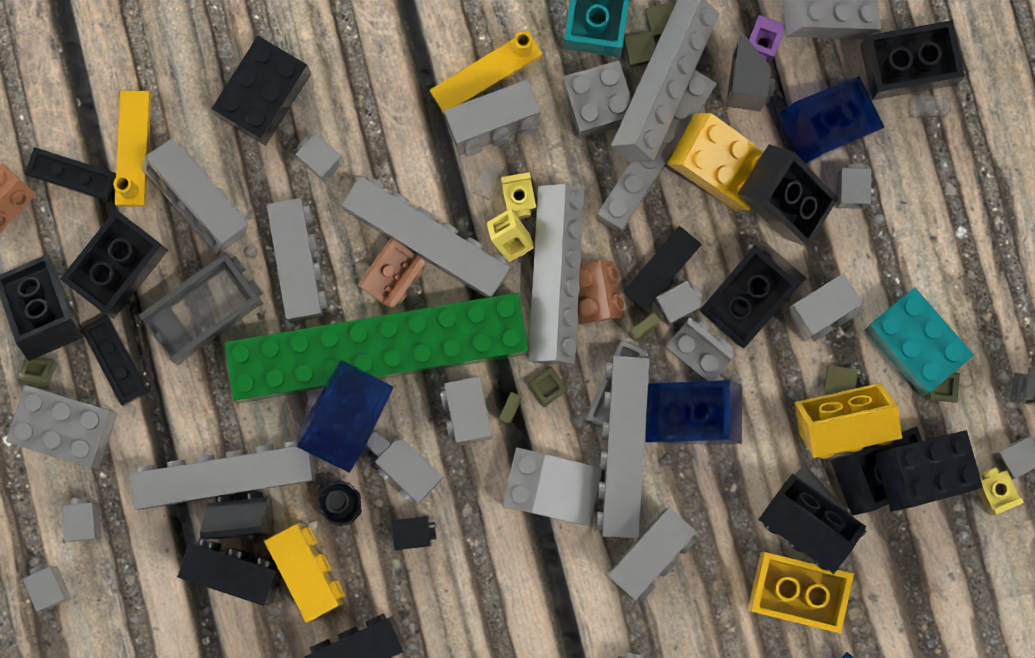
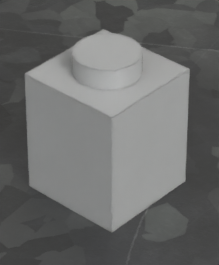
M316 133L311 138L309 136L305 137L298 145V152L295 154L298 160L324 183L344 162L342 156Z
M847 164L845 168H841L837 173V197L839 198L837 200V208L866 209L871 204V169H863L861 164Z
M687 280L656 297L654 302L669 327L700 310L702 307L700 301L703 298L695 285L690 286Z
M1032 436L1023 437L993 454L1001 470L1008 471L1011 480L1035 468V439Z
M89 497L71 499V505L62 506L65 542L102 539L99 503H90Z
M46 563L29 570L31 575L22 579L36 612L46 611L71 599L58 566L47 567Z

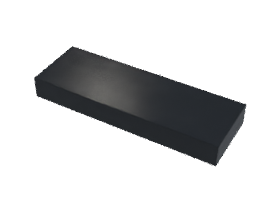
M36 147L33 149L25 171V175L106 202L110 201L114 190L113 183L116 178V173Z
M679 225L626 287L623 294L645 312L702 244Z
M105 315L81 328L121 406H126L149 393L144 380L109 316Z

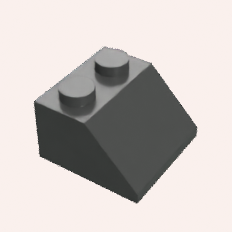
M739 36L733 50L726 107L761 111L763 105L769 103L770 96H773L775 79L770 78V66L746 36Z

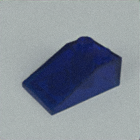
M860 76L800 99L778 113L797 155L805 164L823 158L885 128Z
M340 360L298 430L296 447L350 473L374 430L393 390V386Z
M731 380L648 383L645 442L706 445L742 444V385Z

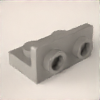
M689 318L665 348L711 385L735 357V354L731 352L733 347L723 338L719 337L717 340L708 333L710 328L697 318L693 321Z

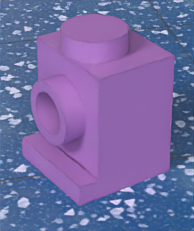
M761 15L758 16L749 41L765 61L772 62L785 30V24ZM765 41L768 47L760 46L758 42Z

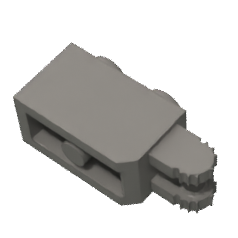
M378 432L368 435L366 445L379 457L375 461L380 466L376 472L388 483L392 479L401 486L398 492L410 504L413 500L420 504L444 479L405 440H395L391 444Z

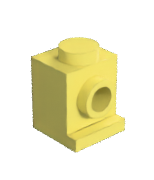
M530 172L501 177L506 211L512 208L518 219L531 217V212H536V203ZM521 191L525 197L522 200H516L513 197L514 193Z
M512 208L487 222L491 241L508 262L534 249L530 233L516 217Z
M995 467L980 474L983 488L978 489V492L989 515H997L1024 503L1022 498L1019 497L1007 470L999 471ZM998 484H1001L1004 490L1002 495H998L995 491Z

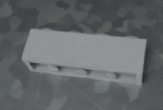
M171 138L144 157L143 172L216 255H219L244 237L248 227L246 217L240 210L233 208L222 189L216 188L211 183L206 171L202 167L196 166L190 159V155L184 146L178 145Z
M302 198L266 204L286 320L292 323L324 317L323 309L328 308L325 291H320L318 280H322L323 275L320 262L315 263L313 252L318 251L315 234H310L308 223L313 222L310 205L305 206Z

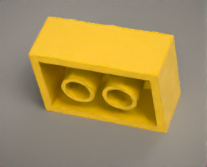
M695 113L670 156L667 165L731 209L750 211L751 206L738 195V192L764 153V150L712 113Z
M881 383L794 402L799 434L813 458H829L835 453L844 451L856 452L867 446L875 444L887 445L892 443L893 440L902 439L898 405Z
M295 524L264 541L306 623L314 621L345 604L342 599L346 596L345 591L338 580H332L328 572L332 570V566L325 554L318 553L315 544L319 542L311 527H305L304 524Z
M760 552L748 611L841 634L854 574L837 570L835 574H832L830 571L822 570L816 564Z

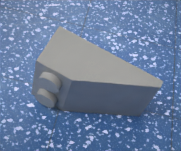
M516 447L503 507L590 527L603 470L599 467Z

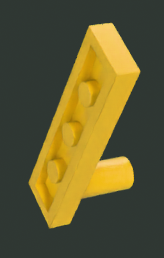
M521 31L516 34L514 39L430 89V93L445 116L444 110L477 98L542 58L543 53L529 31Z
M120 91L116 178L113 183L115 188V205L117 207H146L148 176L143 172L142 165L144 157L149 154L151 93L149 91Z

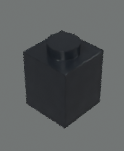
M429 516L391 520L395 550L432 546L431 540L437 539L435 522H429Z

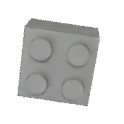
M619 60L563 76L562 86L578 139L620 127L631 103V97Z
M843 273L793 304L785 313L803 341L812 338L815 342L834 330L832 327L833 323L836 322L838 326H841L858 315L857 308L863 302Z
M480 376L444 383L446 391H441L440 395L443 409L445 412L450 411L451 420L446 421L449 439L451 441L456 440L458 446L493 439Z

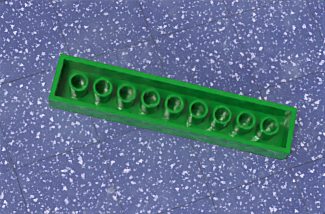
M518 293L224 342L233 401L238 404L528 355Z

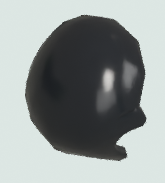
M338 480L327 483L318 493L316 500L317 511L327 524L338 527L349 525L362 512L361 495L348 482Z

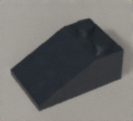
M761 240L753 246L700 311L744 349L807 278L765 241Z
M49 254L0 275V298L15 343L28 361L83 338L75 312Z
M917 426L902 431V439L893 440L890 444L867 446L860 451L847 452L830 460L852 516L872 512L888 505L874 453L923 441Z
M263 492L246 493V499L234 500V495L217 496L216 502L207 504L200 530V539H224L275 533L272 498L264 497Z

